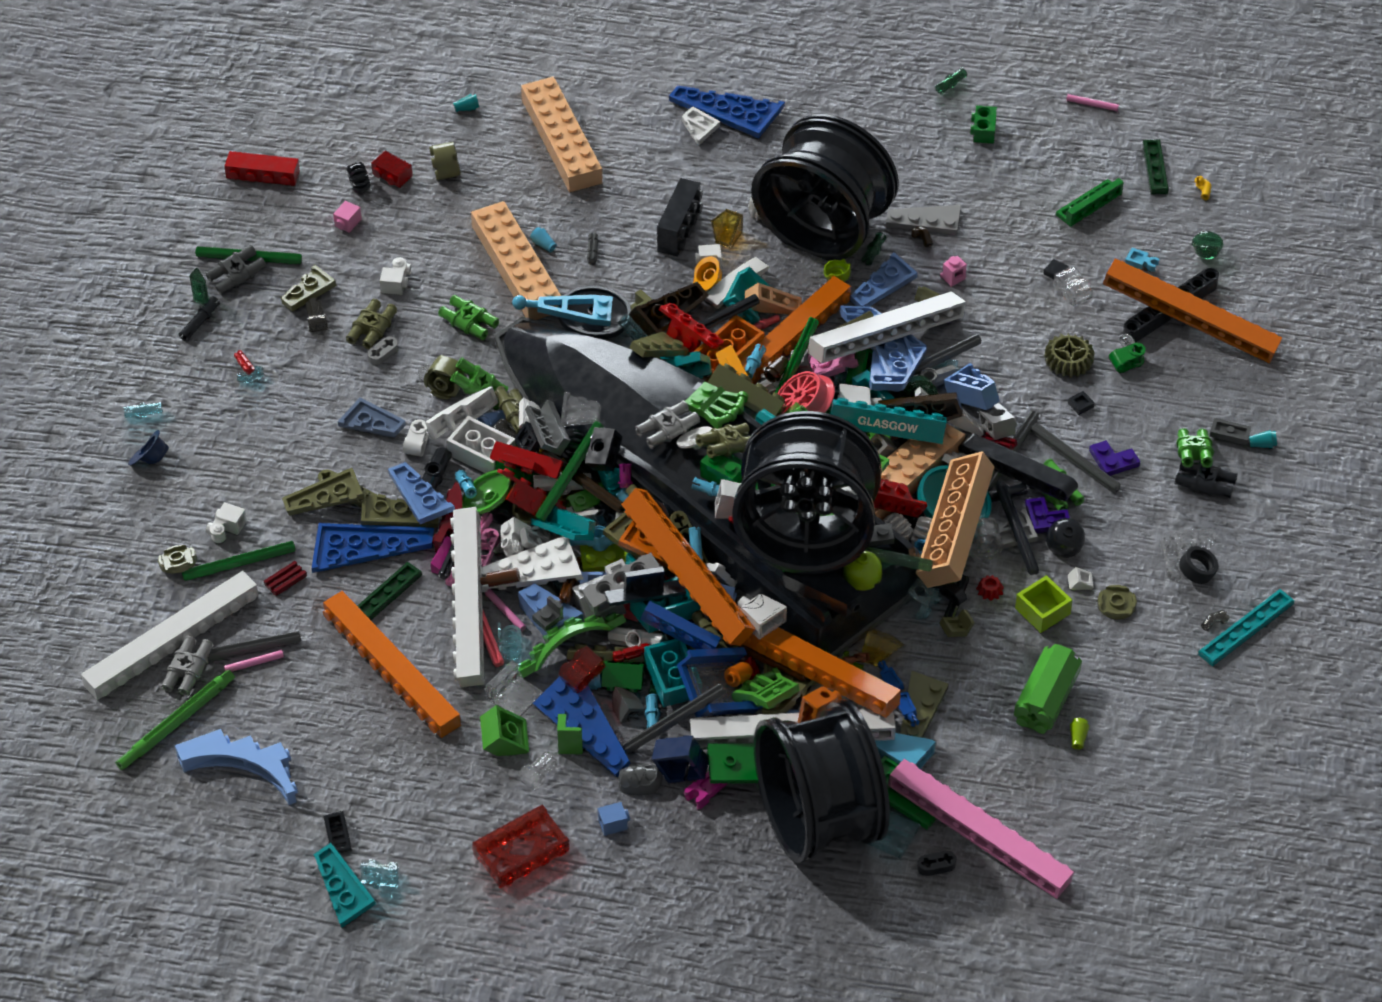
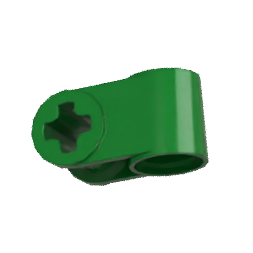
M1133 343L1129 346L1113 350L1108 358L1118 373H1124L1144 364L1145 359L1143 355L1146 348L1141 343Z

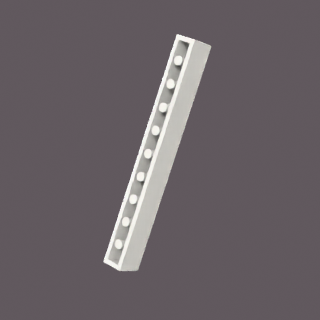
M948 292L811 336L808 354L820 363H825L962 318L966 301L953 292Z
M470 507L453 510V518H451V527L454 529V534H451V542L454 546V550L451 551L452 561L454 562L452 577L455 579V584H452V592L455 596V600L452 601V607L455 617H453L452 621L453 627L456 629V634H453V643L456 646L453 658L456 663V669L453 672L455 681L458 680L461 688L485 684L482 585L480 582V578H482L481 522L477 508Z
M241 571L81 674L83 686L96 700L107 696L117 687L124 685L134 676L141 674L148 667L157 664L162 658L175 652L176 649L182 646L186 636L195 638L201 633H205L215 624L222 622L224 618L237 612L246 604L253 602L259 597L257 584L244 571Z
M859 709L875 741L895 740L894 711L885 718L869 709ZM799 713L691 718L690 736H694L700 745V749L707 750L708 743H754V733L758 722L773 717L779 718L782 721L798 722Z

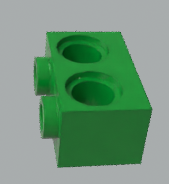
M976 105V110L972 112L971 123H974V125L971 124L970 135H974L973 142L994 144L997 107Z

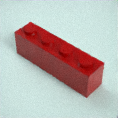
M229 151L224 165L227 179L291 186L296 185L300 172L298 158Z

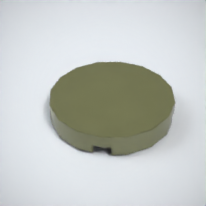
M186 545L169 547L163 551L164 554L162 556L159 555L158 557L160 569L165 573L171 574L184 572L193 567L197 562L196 551L192 547L187 548Z
M1110 585L1099 593L1097 605L1103 615L1119 620L1128 618L1135 612L1137 599L1136 595L1132 594L1126 586Z

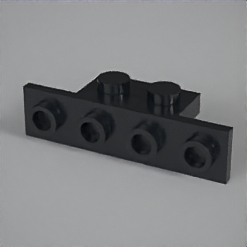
M663 567L624 572V588L604 591V595L609 606H619L621 604L686 595V589L679 583V580L664 582L665 571Z

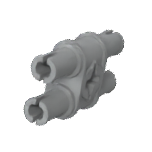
M683 400L672 407H665L655 415H650L648 420L635 426V431L639 437H643V435L653 430L657 431L652 436L646 438L648 446L653 449L661 443L671 442L673 438L680 434H685L687 429L700 423V417L696 412H693L682 419L678 418L689 411L687 403Z
M186 636L180 649L175 651L171 664L167 667V675L161 684L162 689L172 692L178 679L184 678L178 691L185 696H189L195 683L201 679L200 675L208 664V656L214 644L210 640L203 639L197 653L193 654L192 650L197 641L192 636Z

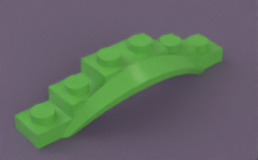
M613 612L605 617L606 620L601 616L591 615L584 619V623L582 619L571 617L564 621L563 626L550 628L546 631L547 634L542 636L546 644L540 643L534 646L533 651L529 652L532 660L527 659L519 664L520 667L515 669L518 676L524 678L541 669L545 660L554 649L576 634L599 629L611 631L625 623L626 620L623 614Z

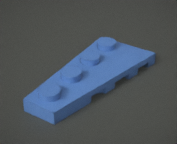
M893 252L890 255V259L887 262L884 261L880 265V269L876 273L873 272L870 279L864 282L850 296V301L856 306L870 307L916 279L917 272Z
M406 462L388 469L391 479L419 524L436 519L455 510L451 502L448 503L440 492L437 493L432 488L431 484L422 480L421 476Z

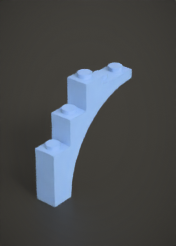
M219 729L175 745L177 758L184 772L212 766L234 767L247 770L273 784L281 792L288 805L296 803L295 794L298 793L295 783L289 780L291 775L288 769H290L289 760H291L289 750L284 749L281 742L260 749L258 742L254 743L251 735L230 742L228 735L224 736L222 730Z

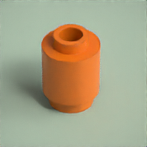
M739 662L725 670L724 678L728 685L736 687L749 680L753 670L750 664Z

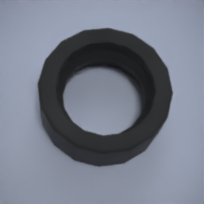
M1192 546L1187 549L1179 561L1180 570L1188 580L1198 584L1208 583L1219 568L1215 555L1200 546ZM1191 559L1200 561L1207 571L1198 569Z

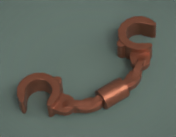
M866 652L854 653L853 656L842 657L841 660L849 664L870 661V654Z

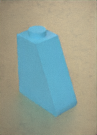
M895 733V740L875 741L881 759L887 756L897 764L906 759L916 764L919 769L925 765L935 751V741Z

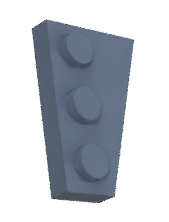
M359 398L338 421V427L396 437L406 426L404 419L362 398Z

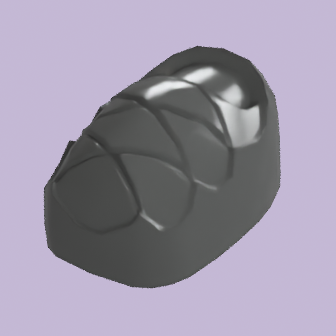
M653 764L629 766L619 771V789L621 792L630 795L655 794L662 784L663 775L656 765Z

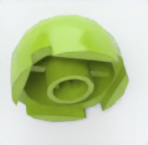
M865 550L854 562L843 567L842 577L856 590L872 589L878 581H881V562L874 553Z

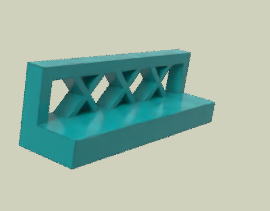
M554 506L546 521L532 518L531 524L574 541L594 540L596 521Z

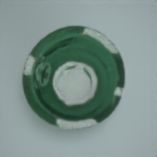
M1203 231L1192 239V246L1199 257L1213 259L1218 256L1223 248V240L1214 232Z

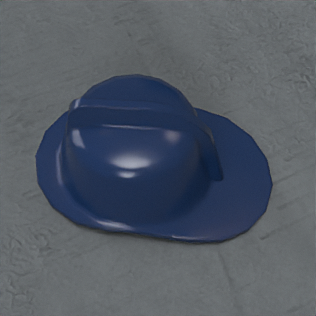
M159 430L154 432L146 444L133 455L128 465L131 466L139 460L154 464L164 457L169 450V446L159 437Z

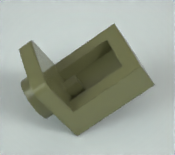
M962 609L958 617H942L939 622L948 637L967 636L975 623L966 609Z

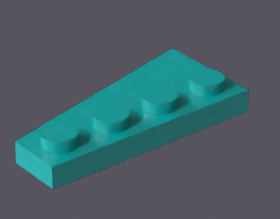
M329 843L314 854L341 928L376 905L373 897L332 843Z

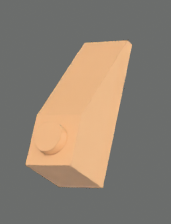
M757 283L745 291V298L753 294L758 296L760 303L751 308L757 312L790 315L802 304L801 297L761 283Z

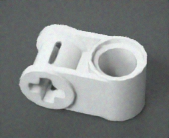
M415 420L411 423L403 443V453L420 457L424 455L429 439L424 420Z

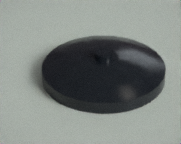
M583 286L575 288L564 295H605L613 297L610 326L591 325L558 317L560 324L567 331L605 340L620 335L630 324L631 318L628 314L631 312V307L628 301L612 289L601 286ZM594 304L568 305L567 310L593 315Z

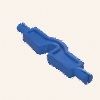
M882 660V663L880 661L878 667L881 670V679L902 691L904 684L895 673L893 667L888 668L884 660ZM902 692L898 709L905 720L909 719L913 727H915V723L918 726L917 711L908 692Z

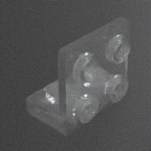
M513 660L486 685L487 700L518 716H522L543 693L540 689L519 676L518 663Z

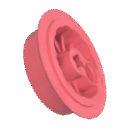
M805 371L787 380L777 394L783 397L784 403L787 405L784 412L798 402L807 411L826 413L833 401L835 386L829 377Z

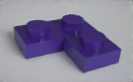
M1107 440L1089 446V451L1099 468L1109 476L1140 466V460L1132 448L1114 453Z
M1044 497L1025 500V507L1036 533L1047 532L1049 527L1058 519L1070 518L1067 509L1049 512Z

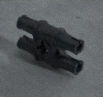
M1181 460L1179 471L1194 474L1195 476H1188L1177 472L1174 484L1191 488L1193 492L1198 491L1209 494V496L1218 495L1231 499L1233 487L1217 482L1221 481L1235 485L1238 473L1223 470L1220 466L1205 468L1201 462H1193V465L1187 468L1182 465Z

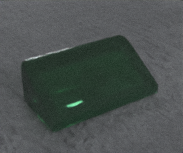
M195 268L189 275L193 301L205 305L209 300L206 280L200 270Z

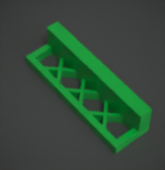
M1120 178L1113 182L1109 179L1105 180L1056 211V216L1070 227L1122 195L1124 181Z

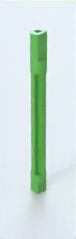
M226 670L223 674L214 678L135 743L127 753L115 762L117 767L123 770L137 758H141L222 691L235 678L231 670Z

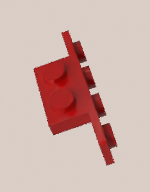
M669 303L660 306L659 310L672 319L666 334L673 339L683 342V346L689 349V352H694L701 345V342H704L711 348L724 344V341L717 334L706 329L703 324L698 323L689 314L684 313L677 305Z
M498 441L495 442L490 455V459L504 463V466L515 470L517 467L527 474L532 475V472L554 479H558L563 466V461Z
M507 468L504 470L498 469V474L514 482L506 500L535 516L546 499L547 492L539 487L537 489L530 486L531 482L522 477L520 480L515 478V473ZM558 500L555 506L566 510V507L562 505L563 501Z
M881 479L879 492L873 502L874 508L916 518L928 506L927 502L912 499L909 488L905 484L887 479Z

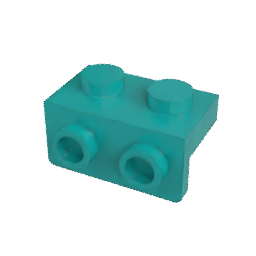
M700 351L691 352L689 356L685 357L682 355L675 356L673 360L667 361V363L698 378L712 374L710 356L701 354Z

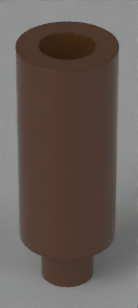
M518 568L487 573L486 577L480 578L481 585L488 584L489 587L520 582V572Z

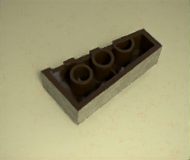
M695 282L675 292L665 294L660 298L634 307L628 316L646 337L662 331L665 333L672 319L659 310L660 306L672 303L677 305L684 313L689 314L701 305L709 295L698 282Z
M956 392L878 400V404L886 405V408L902 407L905 411L910 412L921 410L924 414L929 415L939 413L946 417V422L963 416V408ZM890 436L891 441L901 438Z

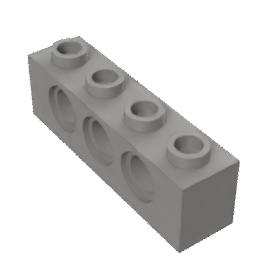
M651 552L647 555H642L636 561L623 565L618 571L605 575L596 583L587 585L582 590L584 599L597 617L615 607L609 606L605 595L602 593L604 591L623 589L624 584L620 585L619 583L624 582V572L657 568L660 565Z

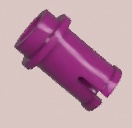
M619 464L620 481H618V484H620V488H628L633 484V481H631L632 464Z

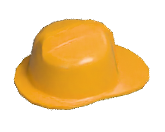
M705 257L695 267L693 283L698 282L705 291L712 289L722 279V270L720 269L719 261L715 257Z

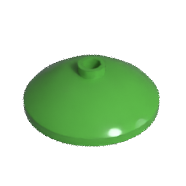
M497 470L481 475L473 481L477 495L474 498H467L465 493L463 494V508L476 507L479 515L496 509L506 500L513 482L498 474Z

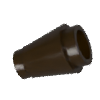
M780 356L765 368V378L773 383L779 381L789 360L785 356Z

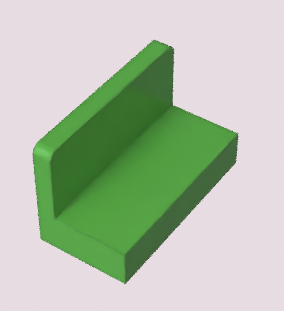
M558 714V754H583L582 728L567 727L566 714Z

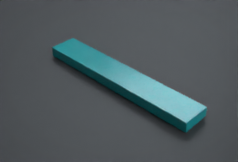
M1279 589L1200 649L1198 655L1213 667L1294 605V599Z

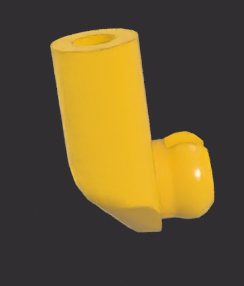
M1197 176L1194 181L1197 188L1202 191L1201 198L1208 200L1212 188L1211 183L1204 179L1203 176Z

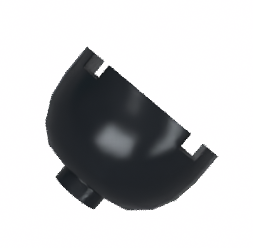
M1071 518L1058 519L1049 527L1046 543L1053 554L1069 558L1081 551L1085 543V532L1076 520Z

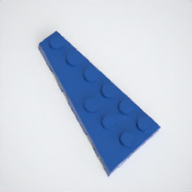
M677 86L669 95L670 102L687 109L693 106L721 123L757 138H760L785 107L784 101L774 103L770 102V99L754 100L751 96L731 93L721 95L709 90V93L701 92L698 88Z
M319 523L311 568L312 573L432 548L434 528Z
M574 661L533 704L555 725L558 724V714H566L567 727L582 728L583 749L615 777H618L619 771L627 768L631 762Z

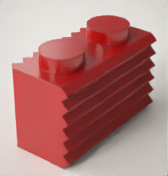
M386 150L371 162L373 175L377 178L381 177L390 185L401 188L413 176L411 164L397 156L395 157V155Z

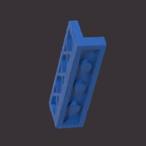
M649 601L640 618L641 621L695 649H715L720 640V637L651 601Z

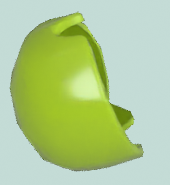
M845 259L841 261L831 260L825 264L823 274L828 281L835 276L845 282L850 277L851 265Z

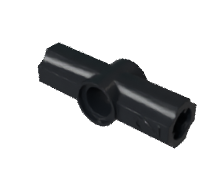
M444 447L436 448L431 461L424 468L425 473L422 480L431 484L434 490L442 483L443 474L452 457V452Z

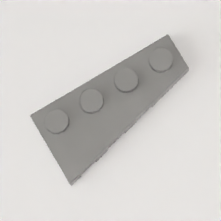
M961 205L888 209L886 227L912 230L920 226L926 228L929 232L957 235Z

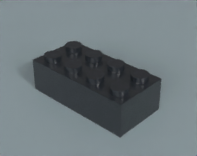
M680 178L657 225V252L678 257L680 251L684 250L686 238L690 237L692 225L695 226L697 215L702 212L703 203H701L703 191L701 190L700 182Z

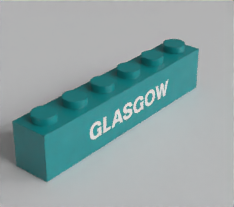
M845 398L833 399L831 415L847 420L863 432L943 444L946 417H943L942 414L932 413V415L924 414L921 410L910 412L905 411L902 407L891 409L886 408V405L875 404L873 406L867 405L868 403L864 401H856L854 403L848 402L849 400Z

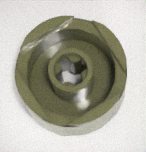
M454 141L429 146L431 156H434L431 158L433 168L437 169L435 170L437 181L461 175Z
M439 355L424 375V385L432 390L430 393L435 397L447 400L453 396L455 397L461 387L450 381L456 371L467 377L465 372L456 368L457 360Z

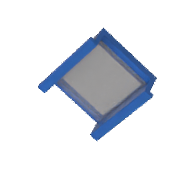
M744 647L688 650V656L677 664L690 701L717 684L723 685L726 690L723 696L695 713L696 718L712 715L754 714L758 710H762L763 706L757 707L753 701L742 700L741 702H735L732 699V693L735 690H739L743 683L732 687L727 684L724 678L725 670L737 664L738 661L747 655Z

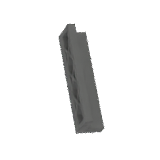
M546 400L541 410L527 405L525 411L541 448L561 456L570 439L554 402Z

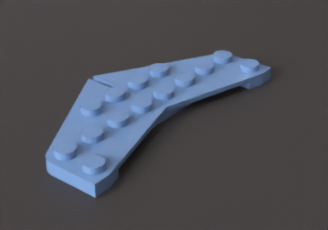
M840 307L841 317L846 322L868 311H871L874 316L882 314L872 307ZM910 334L871 347L873 354L869 379L870 389L875 391L892 390L895 392L904 390L926 354V345Z

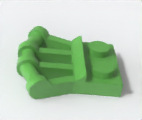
M704 382L685 402L689 407V411L696 412L699 416L704 417L714 428L718 429L729 421L733 422L737 415L744 411V404L749 396L744 391L739 393L727 392L721 386L718 388Z
M776 667L770 672L758 673L754 676V679L745 681L739 690H735L732 693V699L735 702H741L742 700L753 701L757 707L763 706L770 709L785 699L791 698L800 689L797 683L783 677Z

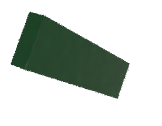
M1160 139L1143 140L1142 146L1150 194H1168L1169 188Z
M407 561L357 606L372 620L422 576V571Z

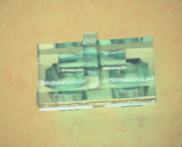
M369 859L367 863H361V883L373 884L374 889H379L380 885L398 886L399 867L397 863L389 862L387 865H381L377 860Z

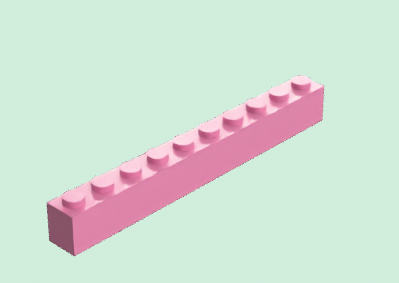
M903 759L890 774L889 787L1054 898L1058 899L1071 883L1074 872L1067 865L1061 864L1052 855L1043 852L1033 842L1027 841L1016 831L1009 829L1001 821L985 813L982 808L976 807L965 797L952 791L949 786L943 785L931 774L919 769L916 764Z

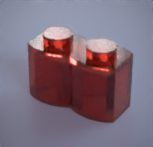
M585 646L575 652L573 660L561 666L558 674L561 680L578 694L587 687L592 679L602 672L606 665L597 654Z

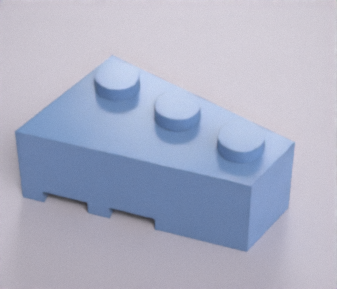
M971 363L944 379L947 393L956 392L960 403L989 410L1000 402L995 382L987 375H982L979 369H974Z
M534 583L518 592L519 607L544 636L547 632L532 620V615L547 605V597L551 596L559 601L560 599ZM563 603V619L553 627L557 626L559 628L563 626L564 621L571 617L582 619L584 623L583 613L573 606Z

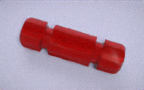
M242 350L234 353V358L237 359L247 375H251L255 368Z
M644 643L640 644V646L636 645L625 648L622 651H614L612 653L613 660L618 663L624 661V659L629 660L640 657L644 654V647L650 644Z

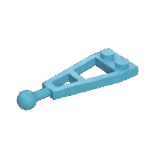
M518 295L513 298L512 304L517 310L532 307L537 308V312L591 325L610 326L613 297L605 295L539 297L537 301L526 300L524 296ZM594 304L593 315L567 310V306ZM549 305H562V308L553 307Z

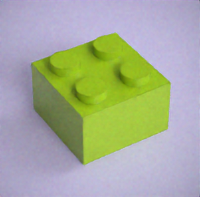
M1047 575L1016 595L1015 609L1040 633L1071 614L1072 599Z

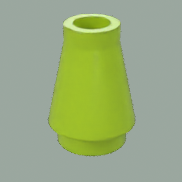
M1074 718L1072 723H1070L1071 747L1080 750L1084 748V742L1090 728L1086 719Z

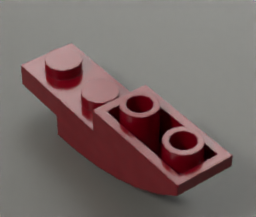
M455 482L452 489H449L447 492L446 501L448 503L451 502L455 510L463 509L461 488L459 483ZM453 512L442 516L439 531L433 536L432 544H434L435 553L439 550L446 536L451 538V534H454V529L451 527Z

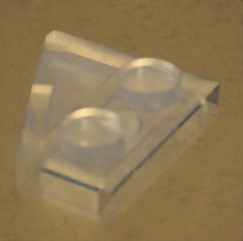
M564 392L561 416L563 427L593 424L595 421L600 422L601 406L598 402L588 401L581 396L577 398L571 396L569 392Z

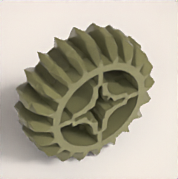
M1069 333L1066 336L1060 334L1059 337L1054 336L1053 340H1049L1044 354L1046 366L1050 368V371H1055L1056 375L1062 374L1063 377L1069 375L1070 378L1073 375L1077 377L1080 374L1085 375V372L1089 371L1093 365L1095 356L1089 340H1084L1083 336L1077 337L1076 334L1071 336Z

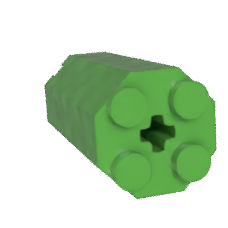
M1054 644L1052 648H1049V646L1044 648L1015 705L1014 716L1017 718L1016 723L1019 726L1033 729L1040 734H1045L1047 730L1052 729L1081 671L1082 660L1079 657L1078 659L1074 657L1075 652L1072 649L1059 644Z

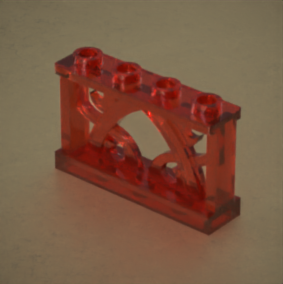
M543 804L472 842L473 855L477 860L479 859L499 888L511 885L516 879L529 875L536 868L547 865L551 860L565 855L570 850L568 837L564 835L553 821ZM545 823L549 830L542 832L541 825ZM552 836L555 837L557 841L547 846L546 844L550 842L552 843V840L549 838L542 839V837ZM519 838L524 841H535L529 855L510 854L513 840ZM487 854L496 857L493 862L490 861ZM501 860L503 861L502 868H504L505 866H510L502 872L498 871L496 868L497 864Z

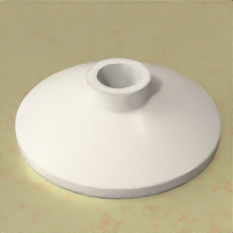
M700 427L683 434L677 440L678 447L702 448L696 444V436L707 433L712 428Z

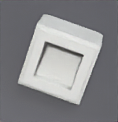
M1075 567L1068 574L1070 590H1092L1094 588L1091 572Z

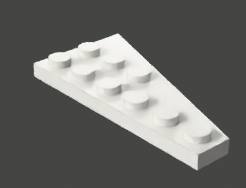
M564 536L482 567V577H486L487 573L518 568L520 572V582L489 587L488 584L482 585V592H487L492 588L505 590L508 586L515 585L517 588L528 587L534 583L544 585L554 580L565 582L570 578L583 580L570 542Z

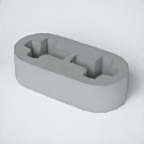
M385 337L370 348L367 353L369 363L380 365L394 355L398 350L397 340L394 337Z

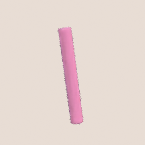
M1070 94L1067 95L1066 99L1069 102L1112 111H1118L1119 108L1118 104Z
M491 589L485 592V595L521 632L526 629V625Z
M279 650L224 666L225 671L231 670V672L284 658L283 651Z

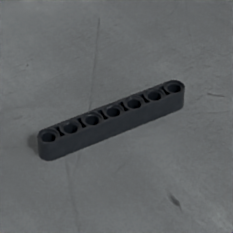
M1206 268L1177 288L1203 299L1217 289L1219 272L1214 268ZM1148 306L1124 323L1122 339L1128 344L1136 343L1173 319V317Z
M970 433L958 446L959 452L967 455L984 452L994 465L995 471L1061 501H1067L1078 488V483L1074 478L977 434Z

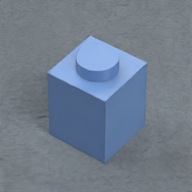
M621 802L598 808V821L604 836L628 830L627 821H630L628 809H624Z

